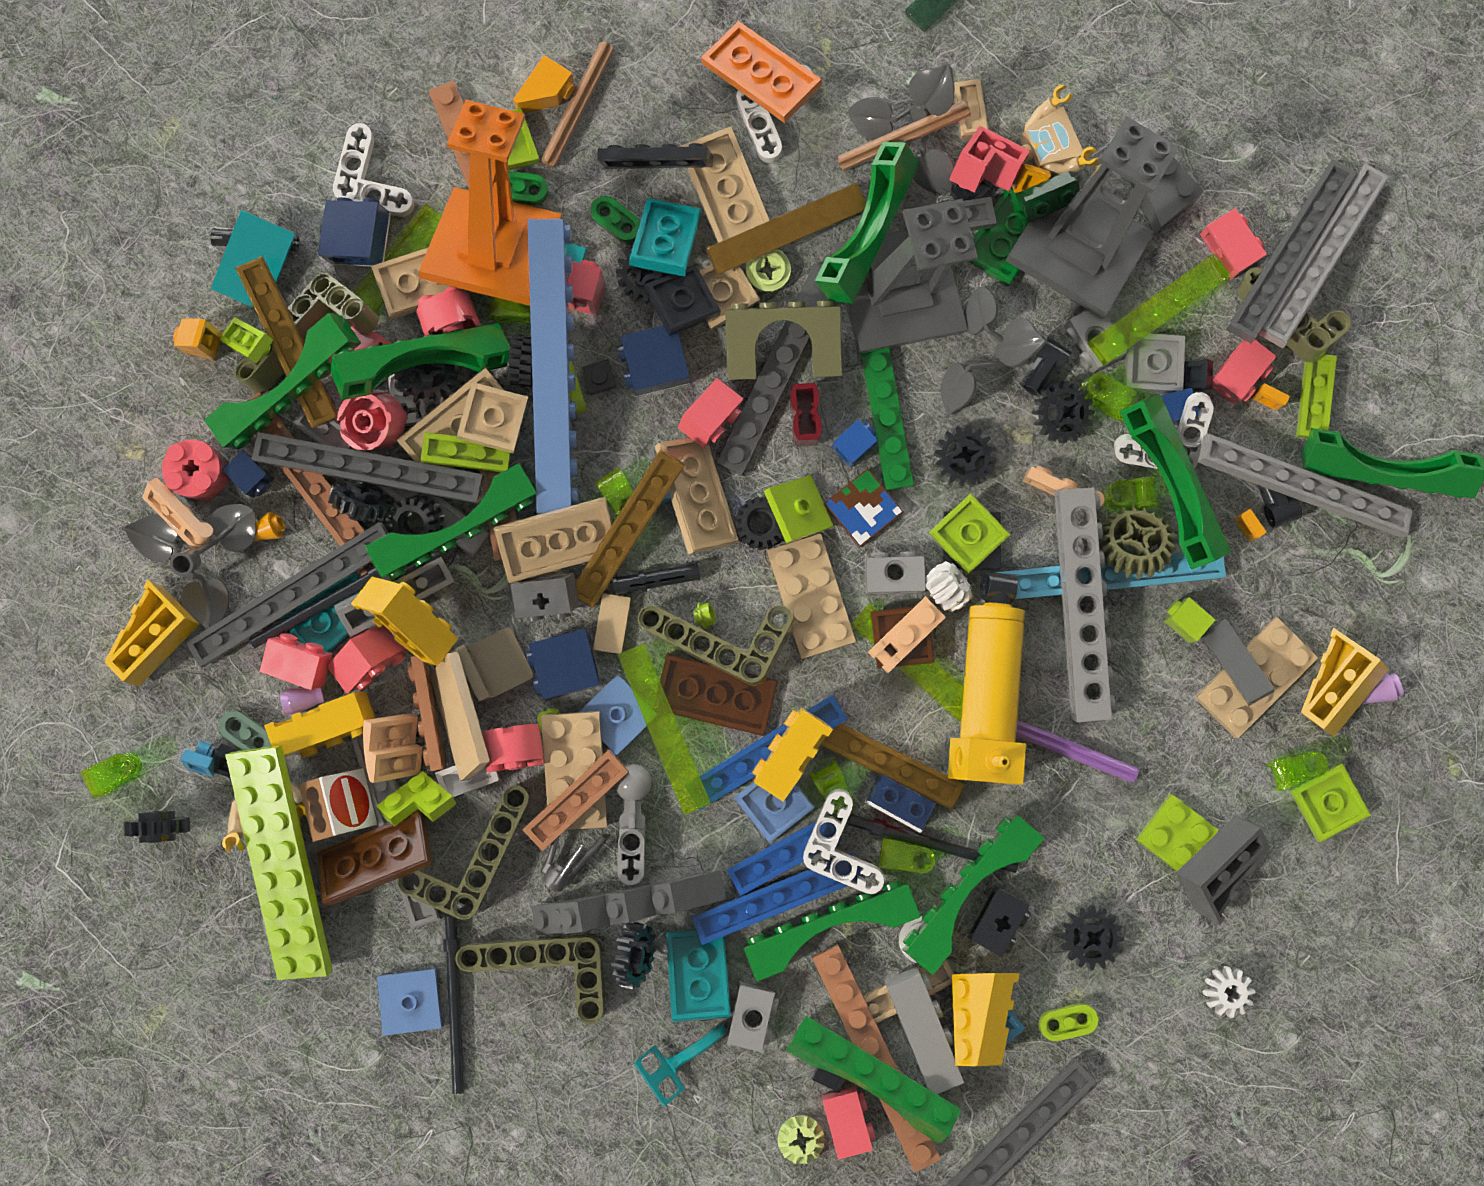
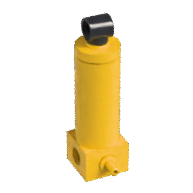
M985 572L980 584V595L982 600H985V603L983 605L970 606L961 730L960 738H950L948 779L1023 785L1026 743H1016L1025 610L1012 608L1011 603L1014 602L1018 589L1017 577L1013 574Z

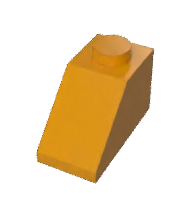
M543 55L514 97L515 108H521L522 112L526 113L559 106L574 91L575 83L572 72Z
M181 319L180 326H177L174 331V346L183 353L215 361L221 343L218 339L222 333L204 319Z

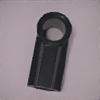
M1049 337L1047 343L1036 355V361L1020 385L1031 395L1040 398V391L1047 389L1055 374L1061 371L1073 352Z
M1257 485L1265 503L1264 514L1266 520L1272 528H1277L1302 518V508L1298 499Z

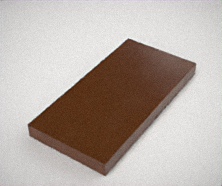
M666 654L653 710L765 736L778 680L767 678L760 686H752L707 663ZM747 673V677L753 679L758 677V675Z
M420 810L416 811L395 827L391 823H387L317 852L322 904L330 907L432 865L425 815Z

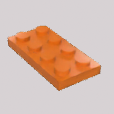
M739 21L701 57L702 65L784 123L822 86L821 78Z

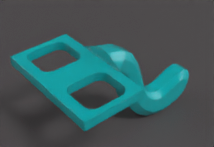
M717 1024L701 1039L668 1058H664L657 1046L653 1045L633 1062L663 1107L686 1089L676 1075L679 1068L718 1042L725 1035L727 1029L723 1024ZM649 1053H653L660 1062V1067L652 1074H648L641 1063L642 1059ZM667 1077H670L677 1087L676 1093L669 1099H666L658 1088L659 1084Z

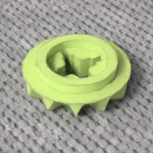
M778 249L747 262L746 275L751 285L760 291L774 292L779 288H783L790 278L791 265L789 259ZM765 260H768L771 268L777 269V271L772 272L771 280H769L766 273L760 272L765 268Z
M804 1115L791 1117L783 1123L779 1130V1149L784 1158L792 1161L794 1164H809L819 1157L824 1148L825 1137L822 1127L811 1117ZM798 1128L804 1137L809 1136L810 1140L806 1141L804 1152L799 1144L793 1143L797 1139Z

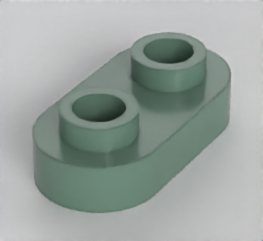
M231 711L221 718L219 723L221 734L241 750L258 748L256 740L259 737L264 740V745L261 748L271 747L266 729L245 713ZM238 720L241 723V728L235 731L233 724Z

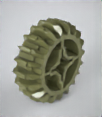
M1134 505L1130 508V511L1123 507L1118 513L1112 511L1109 518H1105L1102 522L1103 535L1102 539H1099V550L1104 553L1106 568L1115 566V574L1123 571L1127 579L1131 574H1135L1138 580L1143 577V574L1149 578L1155 572L1160 574L1164 567L1171 563L1172 556H1174L1176 550V535L1172 534L1173 526L1166 525V517L1158 519L1157 510L1152 514L1147 513L1146 506L1141 511H1137ZM1123 531L1124 535L1115 541L1114 536ZM1157 544L1158 550L1150 554L1149 549Z

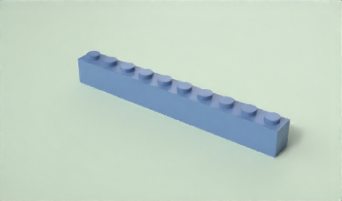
M528 219L537 513H547L579 503L578 488H573V477L578 476V461L572 458V448H577V431H572L571 419H576V402H571V390L576 388L575 373H570V361H575L574 344H569V332H574V316L568 312V303H573V286L568 285L567 273H572V255H567V243L572 242L571 225H566L565 219Z

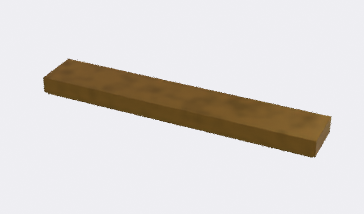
M854 183L712 245L706 251L716 274L720 275L863 212L866 202L858 183Z
M261 256L235 269L266 334L273 339L271 344L286 376H288L296 365L305 343L264 257ZM319 379L312 385L313 389L309 393L297 398L311 428L336 418L338 414L322 379Z
M659 450L576 580L577 594L580 601L594 608L685 466L683 462L664 450Z
M844 724L834 727L830 735L826 736L820 744L953 810L965 785L956 779H948L947 775Z

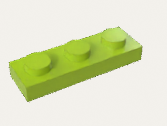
M236 317L233 318L218 339L255 363H258L260 359H263L269 353L270 344L273 342V339L267 334Z
M1325 354L1319 360L1310 363L1304 361L1296 437L1308 438L1311 428L1329 431L1337 359L1335 355Z
M424 432L421 454L422 463L501 473L509 467V452L459 440L457 436Z

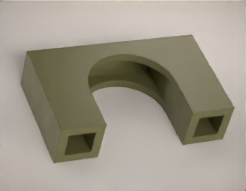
M834 300L817 301V306L806 307L805 301L788 302V307L777 308V302L760 303V308L750 309L748 303L731 304V309L725 310L728 380L757 378L756 343L758 336L767 325L779 320L795 322L802 326L809 334L812 342L813 377L842 376L840 305L834 306Z

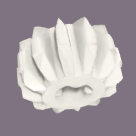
M945 561L934 567L925 577L926 588L930 591V596L945 611L953 612L959 610L973 597L972 587L967 581L968 578L954 564Z
M1224 966L1222 973L1216 969L1213 970L1212 973L1215 979H1205V983L1211 986L1210 989L1202 991L1203 995L1210 997L1206 1002L1207 1006L1210 1008L1215 1007L1216 1014L1222 1016L1226 1013L1229 1018H1234L1236 1011L1241 1015L1245 1014L1243 1005H1253V1002L1247 999L1248 995L1256 993L1254 989L1248 987L1252 980L1247 976L1242 977L1243 971L1240 969H1235L1232 972L1230 967ZM1227 987L1233 991L1231 997L1224 993Z

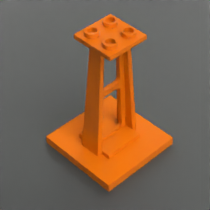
M465 100L448 139L447 148L470 153L469 190L453 188L419 269L420 279L530 306L528 219H562V213L512 201L508 159L524 122L525 114Z

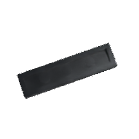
M699 143L689 144V147H678L674 144H663L661 147L637 144L634 148L609 145L607 148H598L597 160L605 169L713 167L714 159L709 148Z

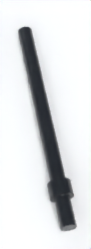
M374 566L367 569L368 573L249 639L251 645L257 648L265 644L269 638L279 636L363 589L371 577L381 579Z
M851 814L849 819V826L870 831V835L880 838L882 835L971 861H975L980 855L975 849L891 826L881 819L874 818L870 820ZM1019 862L1000 869L1016 873Z
M445 915L446 938L443 939V951L446 952L452 1093L461 1094L464 1093L459 967L456 964V954L461 949L460 938L457 937V918Z

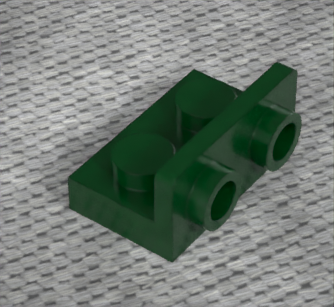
M1065 172L1015 195L1028 222H1031L1067 207L1079 192L1080 186L1076 177H1071L1069 172Z

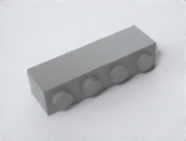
M438 552L430 555L432 560L420 567H416L413 564L404 569L405 575L391 582L398 584L404 582L415 590L414 596L421 600L455 581ZM359 592L334 605L336 613L350 637L375 624L372 622L375 618L372 613L363 609L357 610L351 605Z
M914 967L885 979L884 983L927 1089L935 1094H939L963 1084L964 1081L961 1073L965 1071L964 1066H955V1056H953L950 1046L954 1045V1041L948 1027L942 1029L939 1019L943 1018V1014L937 1000L932 1002L928 992L933 989L926 973L921 975L918 969Z

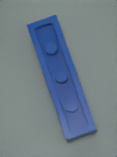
M816 821L728 868L727 872L739 895L741 896L804 862V849ZM825 822L820 826L819 831L824 837H832L836 833V827L831 822ZM817 849L815 853L810 852L809 855L813 857L820 853L821 850Z

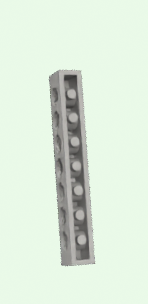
M1095 487L1054 491L1071 719L1076 722L1111 720V712L1115 711V699L1113 694L1110 695L1109 683H1113V670L1111 666H1108L1107 654H1111V642L1105 634V626L1109 624V614L1107 608L1103 607V597L1107 595V586L1105 580H1101V568H1104L1105 559L1103 551H1099V539H1102L1103 532L1101 522H1097L1096 510H1100L1099 493H1095ZM1077 510H1082L1086 517L1085 522L1081 526L1076 525L1073 521V515ZM1081 538L1088 545L1087 551L1082 555L1078 554L1075 549L1076 542ZM1085 567L1088 569L1090 577L1087 582L1082 584L1079 582L1077 574L1081 568ZM1085 596H1088L1092 601V606L1087 612H1083L1079 606L1081 599ZM1091 625L1094 629V635L1090 640L1085 641L1082 638V630L1085 626ZM1089 654H1093L1096 657V664L1093 668L1086 669L1084 659ZM1091 683H1096L1098 693L1096 696L1088 698L1086 688Z

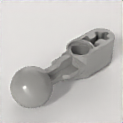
M630 764L626 766L629 772L615 784L617 793L624 799V812L619 816L617 874L622 883L635 885L641 881L645 872L646 817L641 812L642 799L651 790L652 779L644 767ZM632 833L639 837L640 845L637 848L630 849L625 845L624 837L627 834ZM623 854L628 856L640 854V858H634V869H639V872H636L633 878L629 877V873L623 870L629 865V857L623 858Z

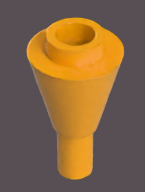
M269 512L256 522L254 541L282 538L285 524L281 516Z

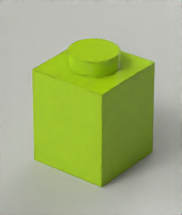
M1190 597L1181 601L1176 599L1166 610L1169 615L1164 620L1166 624L1188 643L1197 642L1215 621L1211 615Z

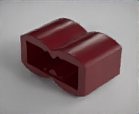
M815 383L794 384L791 390L790 409L794 417L792 436L797 447L815 446L820 439L822 424L817 412L819 392Z

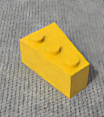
M371 577L352 601L351 605L357 610L363 609L372 613L375 616L372 622L379 627L382 625L386 626L395 635L394 639L421 661L438 666L458 640L450 631L452 626L445 620L437 618L432 613L434 609L428 603L418 600L414 596L415 590L404 582L398 584Z
M147 580L143 587L146 589L138 605L134 604L130 612L133 615L125 630L121 629L105 660L107 666L123 682L138 687L200 625L163 586Z
M1333 628L1330 635L1332 639L1326 654L1324 653L1322 656V665L1317 678L1312 682L1301 713L1332 737H1335L1388 672L1389 668L1379 658Z
M354 692L318 705V708L301 714L299 712L293 714L291 719L284 722H271L264 725L271 746L282 745L284 757L301 755V758L305 759L318 754L317 748L326 745L327 749L343 744V738L349 735L352 738L363 736L364 720L375 719V715L367 693Z
M800 707L798 712L794 709L791 711L784 722L788 726L782 736L776 734L768 747L772 751L766 761L761 758L752 771L756 775L754 783L783 802L803 774V770L811 758H814L817 754L818 747L824 738L828 737L833 730L830 725Z
M1020 973L952 974L955 1066L1002 1065L1009 1028L1005 1027L1008 1010H1013L1014 1000L1011 999L1014 982H1018Z

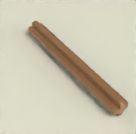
M599 43L541 158V161L551 168L557 166L614 52L613 46L609 43Z
M961 101L952 105L949 111L943 115H929L838 156L839 165L843 171H846L875 158L882 142H906L908 144L971 115L968 103Z

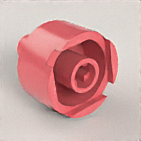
M451 286L445 292L434 296L426 295L418 300L419 307L416 314L424 336L449 333L456 329L465 330L481 325L470 294L462 291L460 288Z
M377 391L372 392L371 395L344 400L339 408L337 421H340L341 437L348 445L358 450L388 448L397 442V439L403 434L407 413L392 395Z
M184 440L169 446L162 463V475L167 487L175 493L193 501H208L215 498L221 490H224L229 481V477L222 471L228 465L226 459L219 451L208 444L198 440Z
M539 724L517 725L510 728H497L482 732L490 759L489 763L486 764L487 773L503 771L504 767L509 770L526 768V762L528 767L545 764Z

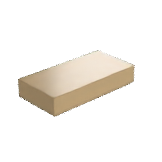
M981 80L954 82V103L966 101L971 111L969 117L958 121L960 139L971 138L979 126L989 130Z
M602 594L593 650L622 655L631 598Z

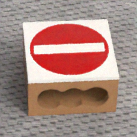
M363 768L324 776L299 784L313 842L378 825Z

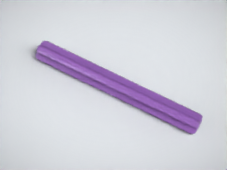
M1017 720L1016 737L1129 782H1135L1138 776L1139 769L1137 767Z

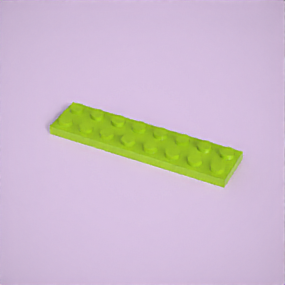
M282 745L226 754V760L277 980L328 976L333 972Z

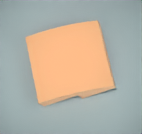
M408 713L364 720V756L370 782H382L414 776L420 773L423 747L415 744L417 715Z

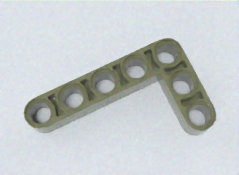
M321 273L313 278L288 307L304 343L307 331L328 313L342 315L346 322L361 334L372 332L379 321L378 315L361 298L327 273ZM270 344L269 353L263 359H260L258 363L244 357L235 369V378L254 394L267 392L285 372L272 344Z
M776 605L767 612L746 652L656 606H645L638 614V623L648 634L752 686H760L767 680L795 624L794 617L786 606ZM652 614H658L659 622L657 625L648 627L646 625L647 618ZM778 614L788 616L787 623L782 627H777L773 624V620ZM684 627L685 632L682 638L678 640L671 638V632L674 628ZM702 639L709 640V649L702 653L697 652V643ZM771 639L775 642L773 650L767 653L760 650L762 641ZM725 653H735L736 658L733 664L727 666L722 664L721 659ZM750 666H761V674L757 678L747 677V669Z
M518 785L510 786L504 791L459 887L420 869L413 872L419 877V886L414 890L406 887L405 877L407 875L397 880L399 890L405 895L458 919L466 920L473 917L478 912L530 800L528 791ZM514 790H520L524 795V802L519 807H513L508 802V796ZM503 816L509 818L512 824L510 831L505 834L498 832L496 829V821ZM489 843L495 844L499 849L498 857L494 860H488L483 855V849ZM476 870L482 871L486 876V882L482 887H476L471 883V874ZM436 885H440L446 890L447 895L442 902L435 901L431 896V891ZM466 897L473 902L471 913L464 914L459 911L458 901L461 898Z
M585 934L471 942L459 949L456 954V964L464 972L574 965L576 1010L579 1019L586 1024H593L600 1020L605 1011L602 944L598 937ZM591 942L595 946V954L590 957L583 955L580 950L581 943ZM553 944H561L565 947L566 956L560 959L553 956L551 952ZM524 946L534 947L537 953L535 960L531 961L524 958L522 954ZM495 948H503L507 952L506 962L495 960L493 956ZM466 950H473L477 953L478 961L476 964L466 962L464 957ZM584 972H593L597 977V983L593 986L584 984L582 981V974ZM588 1001L596 1003L599 1013L593 1016L586 1014L583 1008L584 1003Z

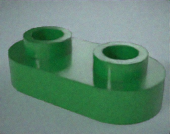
M509 171L513 202L539 205L547 199L549 190L544 178L536 174ZM533 188L540 190L537 195H531L530 191Z
M600 196L596 198L591 204L593 220L620 242H634L640 225L639 219L612 197ZM604 209L610 211V214L606 217L600 214ZM625 226H630L632 231L624 233L622 229Z

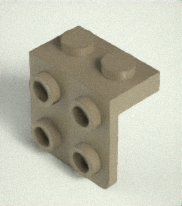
M510 628L498 631L470 646L464 644L454 649L455 652L459 653L463 670L469 680L467 684L473 700L477 698L479 702L485 703L531 680L534 676L513 630Z

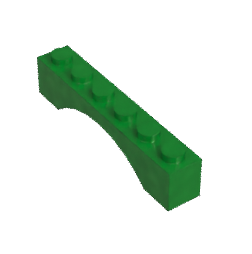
M882 142L872 162L869 195L859 225L852 237L841 249L826 257L815 279V282L828 300L854 303L920 165L906 142Z
M326 314L307 331L305 344L296 365L276 388L250 401L239 403L224 402L204 421L223 448L240 449L251 442L250 437L257 431L260 432L268 428L272 423L271 420L277 414L288 411L296 398L309 393L316 381L331 374L332 355L339 354L342 351H355L354 349L361 344V341L342 315Z
M499 323L483 324L475 328L456 329L449 333L426 335L423 338L400 340L392 344L373 345L366 349L342 351L339 354L332 355L331 374L341 399L347 400L371 395L376 387L389 376L416 365L431 363L454 364L478 372L482 371L485 367L488 371L504 368L508 364L510 346Z
M1157 394L1121 410V416L1131 438L1149 455L1167 485L1177 516L1179 544L1190 569L1209 564L1230 553L1229 545L1161 395Z
M1311 428L1301 454L1304 469L1318 475L1334 476L1342 480L1365 481L1373 485H1391L1399 489L1422 490L1430 494H1447L1455 498L1466 497L1475 499L1484 481V459L1479 454L1453 450L1443 455L1423 460H1387L1359 450L1349 443L1340 432Z
M520 463L494 476L489 490L480 504L468 516L456 524L437 532L422 535H404L390 532L364 546L365 551L381 579L386 580L389 578L390 581H394L405 575L404 569L413 564L416 567H420L432 560L430 555L441 550L442 553H445L458 545L456 543L457 540L465 536L471 539L483 532L481 527L490 522L493 525L503 522L508 518L507 513L517 508L520 512L534 504L532 500L536 496V491Z
M1012 815L1010 818L1005 816L995 828L998 833L992 840L987 838L977 850L980 855L973 863L968 861L959 872V875L962 877L955 885L950 883L940 895L943 900L936 908L931 906L922 917L924 923L917 931L912 929L904 938L903 943L905 946L902 950L931 975H934L952 953V934L955 920L961 905L970 891L983 878L997 869L1012 863L1027 861L1044 840V837L1020 816Z
M899 879L884 884V890L878 893L868 894L863 892L856 896L857 901L846 905L845 901H841L829 906L830 911L819 915L818 911L801 917L803 922L792 926L791 922H787L775 927L776 933L764 936V933H759L747 938L748 944L744 945V951L756 982L783 972L790 959L804 943L814 935L830 927L848 922L864 921L880 923L895 928L920 918L921 916L909 885L906 882L900 884Z
M808 1016L804 1017L786 1048L787 1052L810 1066L836 1074L869 1091L897 1111L914 1129L939 1144L950 1135L962 1110Z

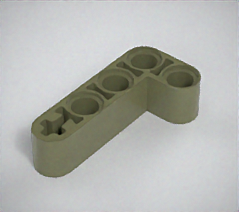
M1251 268L1245 273L1237 289V294L1242 301L1245 300L1263 269ZM1337 310L1330 312L1317 322L1306 311L1297 326L1298 328L1295 329L1286 345L1303 361L1315 362L1342 340L1351 327V319L1345 312ZM1330 326H1334L1338 331L1333 330ZM1309 342L1316 344L1318 348L1313 347Z

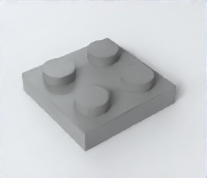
M1129 332L1126 335V349L1128 352L1125 354L1124 390L1173 393L1183 390L1185 336Z

